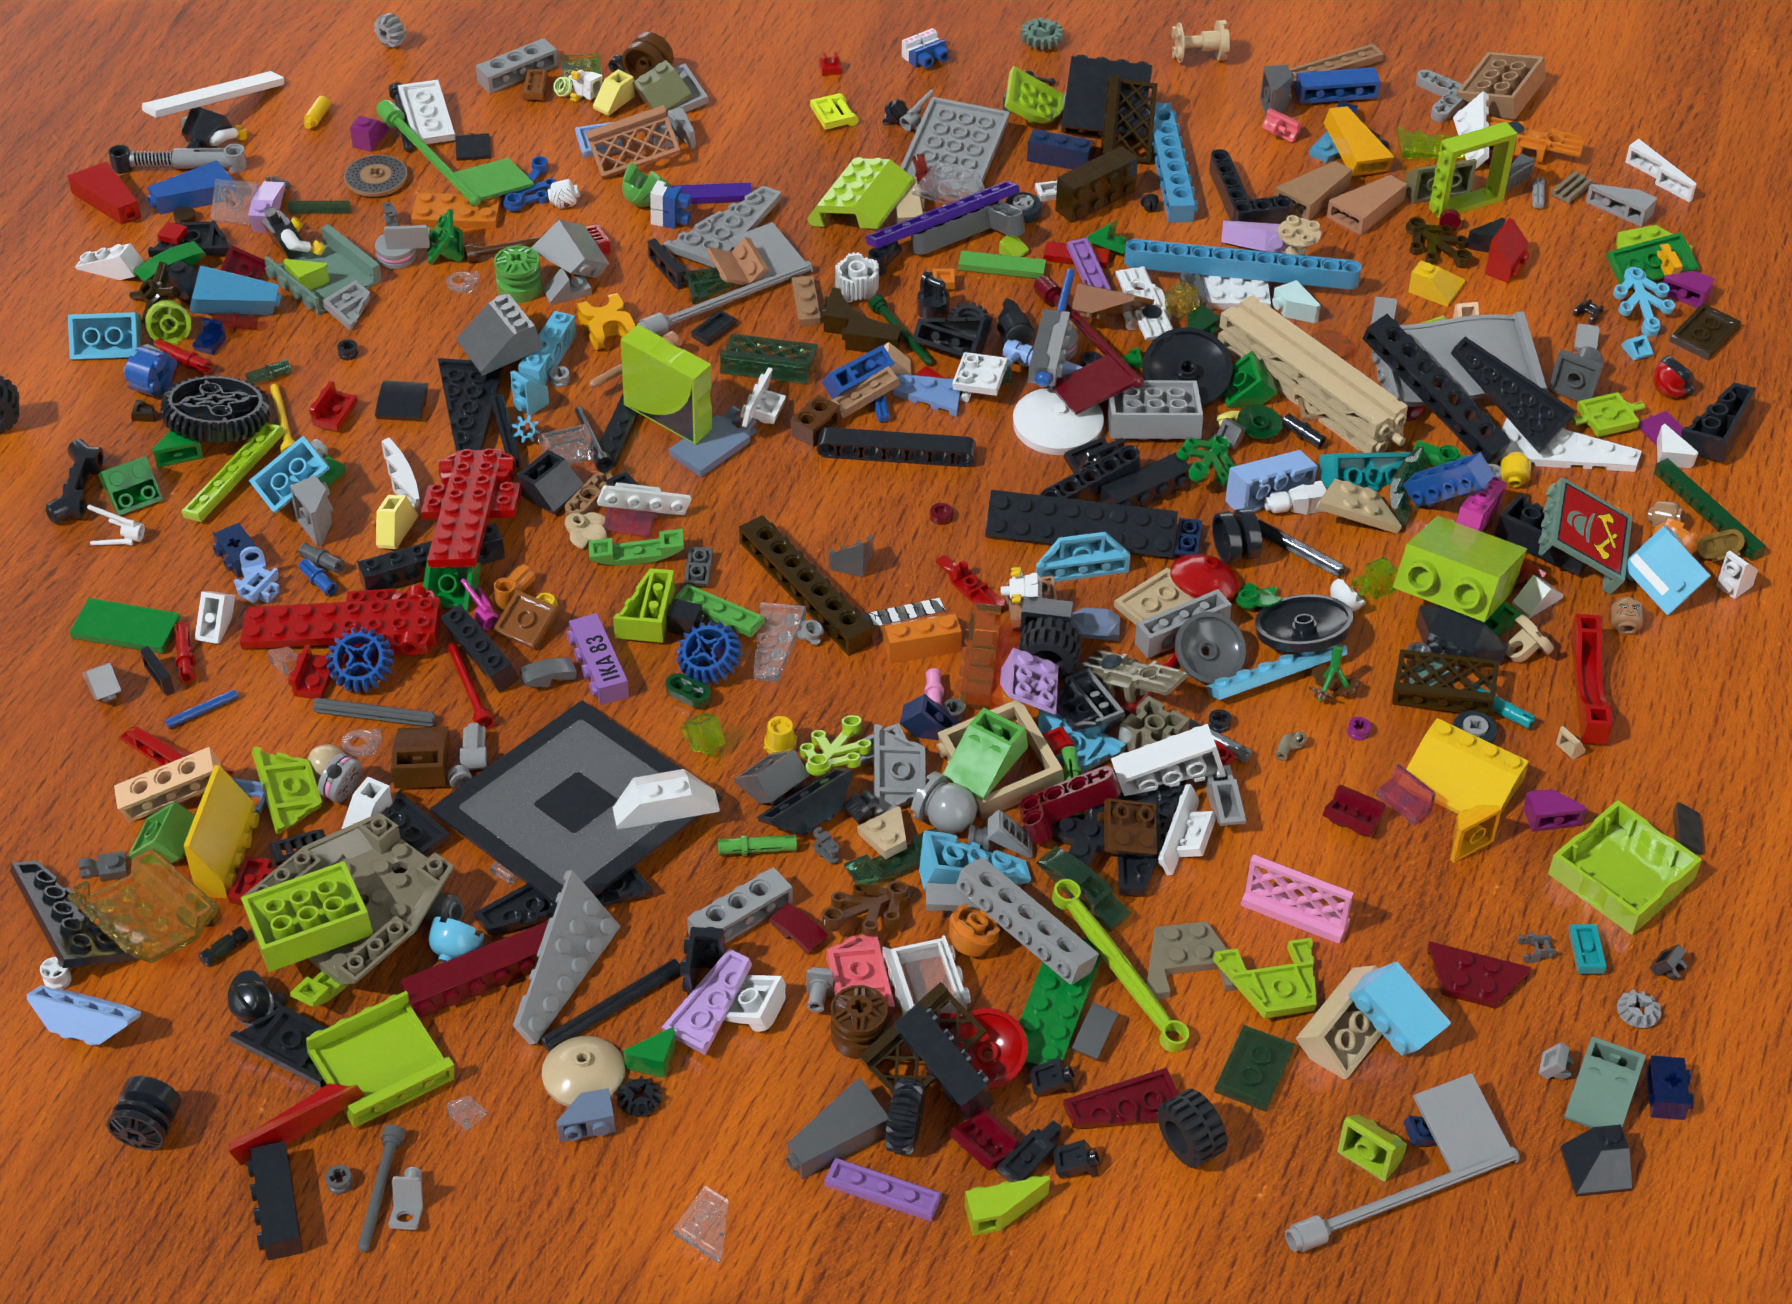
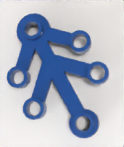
M536 156L531 160L532 171L528 177L533 182L536 181L539 175L545 174L548 170V159L544 156ZM548 178L545 181L535 183L533 187L519 190L516 193L504 194L505 200L503 203L505 209L517 212L525 204L531 202L547 203L549 201L547 191L553 182H557L556 179ZM538 191L536 194L525 196L528 193Z

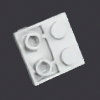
M964 352L952 383L953 390L963 391L960 398L963 402H968L972 393L997 396L1008 366V359Z

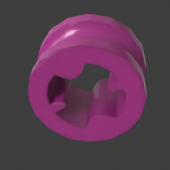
M1363 717L1352 718L1347 728L1348 736L1357 741L1367 739L1370 734L1371 723Z

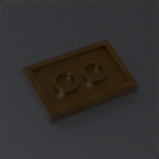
M1703 303L1670 336L1669 342L1709 360L1740 328L1741 321Z

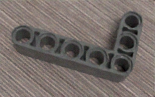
M1000 200L910 235L913 253L917 255L926 254L989 228L1008 236L1022 235L1026 232L1023 211Z

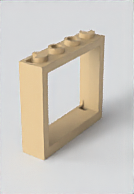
M1018 700L1011 701L990 711L1012 722L1016 721L1018 725L1026 728L1027 741L1045 770L991 792L984 800L974 795L978 805L977 813L981 820L992 816L997 810L1003 811L1019 804L1024 797L1064 782L1063 768L1025 705ZM975 717L938 732L939 743L936 746L940 751V756L947 758V765L956 750L954 746L959 744L968 725Z

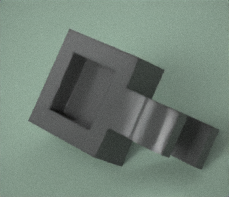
M124 851L97 855L98 861L90 858L78 860L81 879H88L94 876H99L100 881L127 878Z

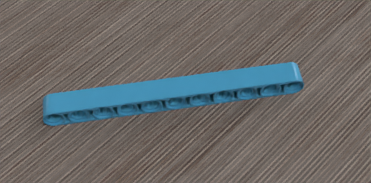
M1131 239L1126 242L1124 263L1131 268L1143 266L1148 270L1188 272L1190 274L1199 273L1200 275L1290 283L1297 280L1301 285L1340 289L1357 288L1362 268L1361 264L1354 260Z

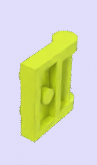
M841 93L810 100V107L825 130L847 124L855 126L859 122V118L855 113H852L846 103V98ZM837 107H839V108L841 109V111L843 112L844 115H841V114H840V112H839V110L837 109Z

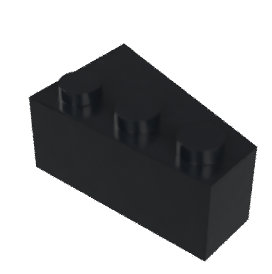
M993 317L918 319L912 340L963 356L964 352L983 354Z

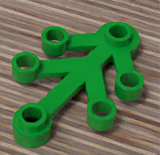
M1214 435L1208 441L1187 437L1183 446H1180L1176 453L1177 457L1184 461H1188L1190 456L1203 458L1201 462H1193L1189 469V478L1197 483L1205 480L1210 472L1208 467L1212 464L1217 472L1215 481L1222 486H1227L1229 470L1231 467L1236 466L1227 454L1230 446L1229 441L1220 435ZM1197 447L1209 449V451L1197 449ZM1217 456L1221 458L1222 462L1224 463V466H1222Z

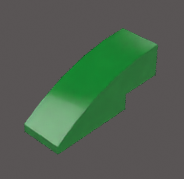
M194 241L184 243L157 254L136 268L134 272L143 282L148 279L153 281L160 261L165 262L167 268L179 260L195 265L206 256V253Z

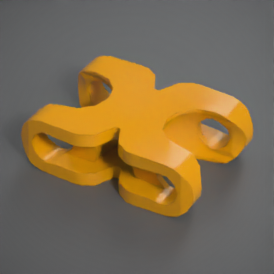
M618 293L607 295L609 303L603 307H593L587 301L577 303L579 321L584 330L591 332L589 340L595 350L606 348L604 340L607 337L617 335L623 338L635 327L631 315L626 311H622L624 303Z

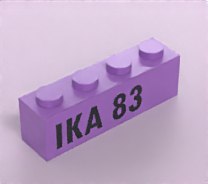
M595 613L570 620V631H567L568 642L570 646H575L574 654L578 663L582 662L583 664L581 666L585 680H590L589 688L592 696H597L600 705L628 698L627 678L598 614Z

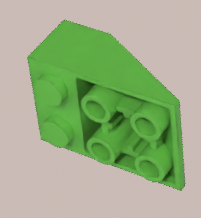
M983 708L968 725L943 775L947 777L948 782L963 785L973 795L984 800L1028 748L1026 728Z

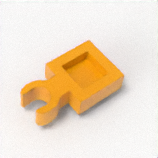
M1661 244L1662 251H1657V256L1662 260L1661 269L1664 275L1680 273L1683 266L1676 252H1671L1669 244Z

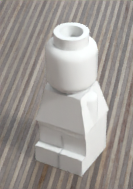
M1315 481L1312 485L1302 484L1292 488L1288 493L1286 491L1274 492L1269 497L1264 498V506L1266 511H1271L1275 514L1288 512L1289 510L1305 515L1325 512L1316 509V505L1326 492V488L1322 481Z

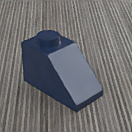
M923 694L903 705L899 724L917 738L939 740L938 732L959 724V721L930 697Z

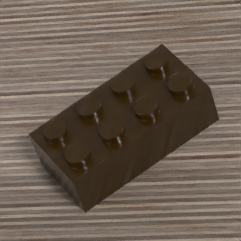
M1120 146L1058 176L1055 211L1073 223L1135 192L1138 158L1123 146Z

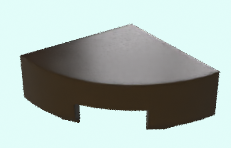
M136 400L131 413L132 421L155 422L154 410L145 401Z

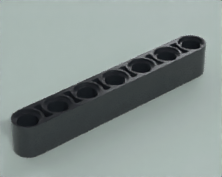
M832 427L823 428L819 432L817 453L825 458L954 467L971 466L975 460L976 450L974 439L966 436Z

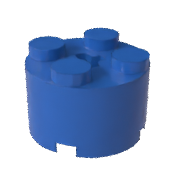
M144 346L136 348L135 351L138 352L134 356L130 355L125 367V381H129V389L155 397L163 395L167 392L168 388H172L174 370L177 367V360L165 352Z

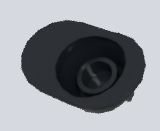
M246 970L239 973L233 979L228 990V1007L242 1024L250 1027L252 1026V1021L268 1016L274 1010V997L259 974L255 971Z

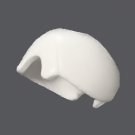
M1337 579L1332 583L1330 587L1331 597L1347 604L1352 612L1357 611L1366 604V601L1362 600L1351 587H1348L1343 579Z

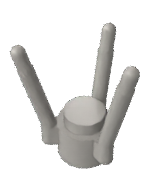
M930 90L912 109L907 111V114L900 118V124L904 130L910 131L914 129L917 131L921 121L918 113L922 109L920 106L934 93V90Z

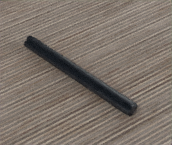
M671 959L541 1038L542 1045L547 1051H551L561 1042L575 1037L679 974L680 963L676 959Z

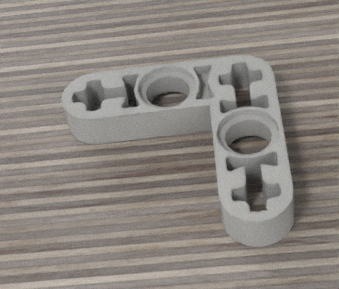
M1430 70L1418 71L1416 77L1417 86L1442 96L1432 107L1431 119L1435 122H1446L1467 102L1457 96V91L1463 84Z

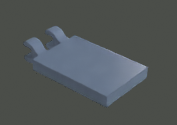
M732 406L724 417L717 415L712 418V430L696 445L683 438L669 448V456L701 478L750 443V436L757 432L752 427L756 424V421L751 419L747 428L742 425L740 428H737L734 425L739 424L741 419L736 415L741 411Z

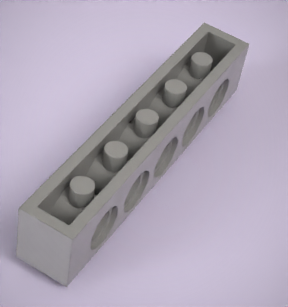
M984 857L961 869L955 888L1070 985L1092 972L1099 953Z

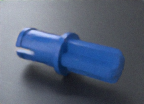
M304 558L303 561L299 562L300 570L310 578V583L318 586L326 596H332L337 591L338 585L326 575L324 569H319L309 558Z

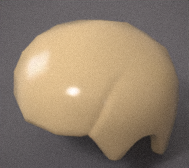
M324 744L314 748L309 753L308 760L310 761L316 781L319 782L320 776L329 761L338 753H344L339 747L332 744Z

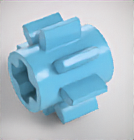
M529 414L526 420L518 416L520 421L518 425L512 424L514 428H517L514 437L521 435L522 443L525 442V438H530L531 441H534L532 435L540 433L539 430L535 429V425L539 422L534 421L532 423L530 421L531 415ZM527 422L532 431H528L526 435H523L520 426H525Z

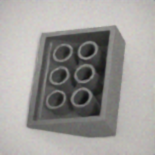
M509 293L499 295L493 301L488 302L456 338L457 343L482 376L543 349L535 325Z

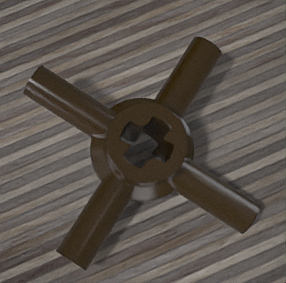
M160 261L158 263L153 281L148 279L142 283L139 290L129 293L132 300L144 299L146 303L141 318L142 324L146 325L145 317L153 304L161 300H168L169 296L179 294L177 287L164 288L162 281L167 268L165 262Z

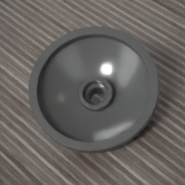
M1202 612L1191 616L1181 625L1175 639V652L1179 664L1190 677L1201 683L1212 684L1218 678L1235 676L1241 670L1246 657V645L1241 631L1229 618L1219 613ZM1202 649L1207 651V656L1203 655Z

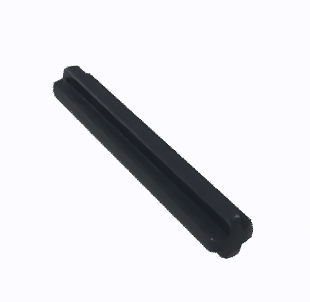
M502 394L492 395L491 402L505 453L511 454L515 458L516 467L518 468L521 465V460L504 397Z

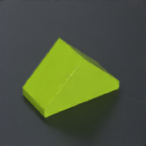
M284 259L285 271L308 290H313L329 283L327 263Z

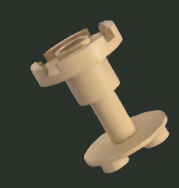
M1217 20L1214 31H1201V34L1198 36H1184L1183 27L1180 22L1176 26H1172V38L1175 39V47H1172L1173 59H1177L1179 63H1182L1185 48H1201L1202 51H1215L1218 61L1227 60L1228 56L1225 52H1229L1230 49L1229 29L1224 28L1227 21Z
M1295 215L1288 216L1286 221H1283L1278 227L1280 239L1286 244L1291 245L1284 254L1308 256L1307 250L1304 247L1316 244L1320 240V224L1317 221H1310Z

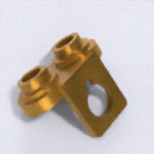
M1736 529L1706 535L1699 539L1696 551L1702 558L1711 559L1712 562L1725 559L1728 551L1740 555V552L1737 551L1741 550L1744 546V536Z

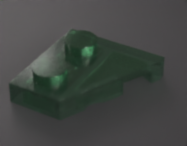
M717 267L686 271L685 274L692 304H697L731 287L732 283H727L721 279Z

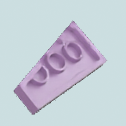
M729 948L662 1026L663 1031L673 1027L676 1040L706 1055L752 966L750 959Z

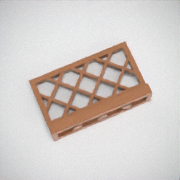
M664 105L586 131L588 142L602 180L626 172L629 164L622 162L626 154L635 157L632 163L641 167L681 153ZM666 124L667 129L664 134L655 131L657 126ZM644 131L648 133L644 141L635 138L638 132ZM652 135L661 138L657 146L648 143ZM625 138L628 140L624 148L616 145L618 139ZM665 140L674 145V148L664 150L661 147ZM632 142L641 145L638 153L628 150ZM603 144L609 146L605 155L597 152L595 147ZM645 147L655 150L652 156L645 157L641 155ZM613 148L622 152L618 160L609 157ZM606 160L615 164L613 169L604 172L603 166Z

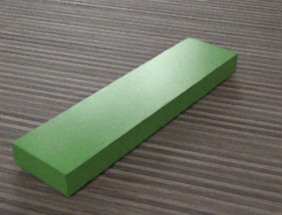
M961 250L958 270L1037 279L1040 276H1044L1046 260Z
M689 584L673 598V601L678 599L701 604L703 615L706 616V619L716 623L720 621L724 626L734 625L737 632L748 637H752L765 623L764 616Z

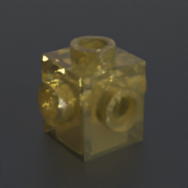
M1182 280L1164 293L1166 310L1179 319H1182L1200 306L1198 289L1185 280Z

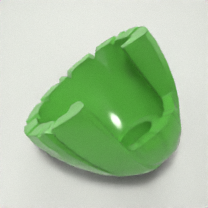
M630 162L623 178L622 191L626 200L632 205L647 207L651 205L650 193L657 180L666 182V187L671 188L672 185L653 171L647 177L645 173L638 169V166Z

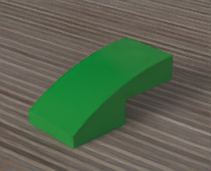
M1504 601L1485 622L1477 621L1486 624L1500 637L1517 624L1515 619L1522 615V613Z

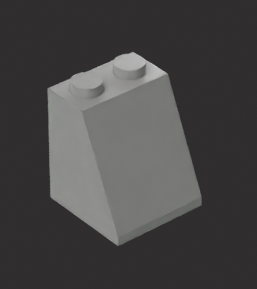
M558 220L531 247L540 256L572 274L596 278L602 275L604 269L609 265V262L585 225Z

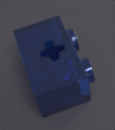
M1651 1055L1646 1069L1650 1116L1652 1118L1685 1120L1688 1109H1692L1694 1103L1693 1093L1689 1092L1688 1088L1691 1081L1690 1069H1686L1685 1058Z

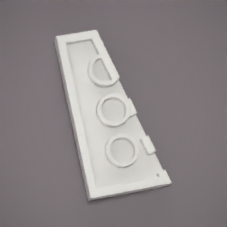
M1484 91L1462 110H1459L1453 117L1458 135L1489 127V123L1486 121V116L1489 114V108L1486 106L1489 95ZM1489 147L1466 153V160L1476 159V168H1478L1489 158Z

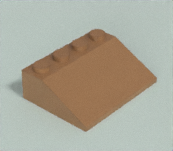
M1487 52L1459 88L1457 96L1470 103L1484 91L1489 95V100L1486 102L1489 114L1506 120L1516 119L1546 79L1545 59L1539 56Z

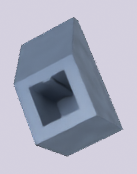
M609 1088L580 1093L557 1120L559 1142L576 1141L584 1137L604 1136L615 1132Z

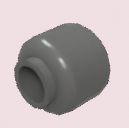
M439 892L425 915V920L429 924H432L435 917H441L439 922L446 923L448 918L460 921L464 913L463 904L457 895Z

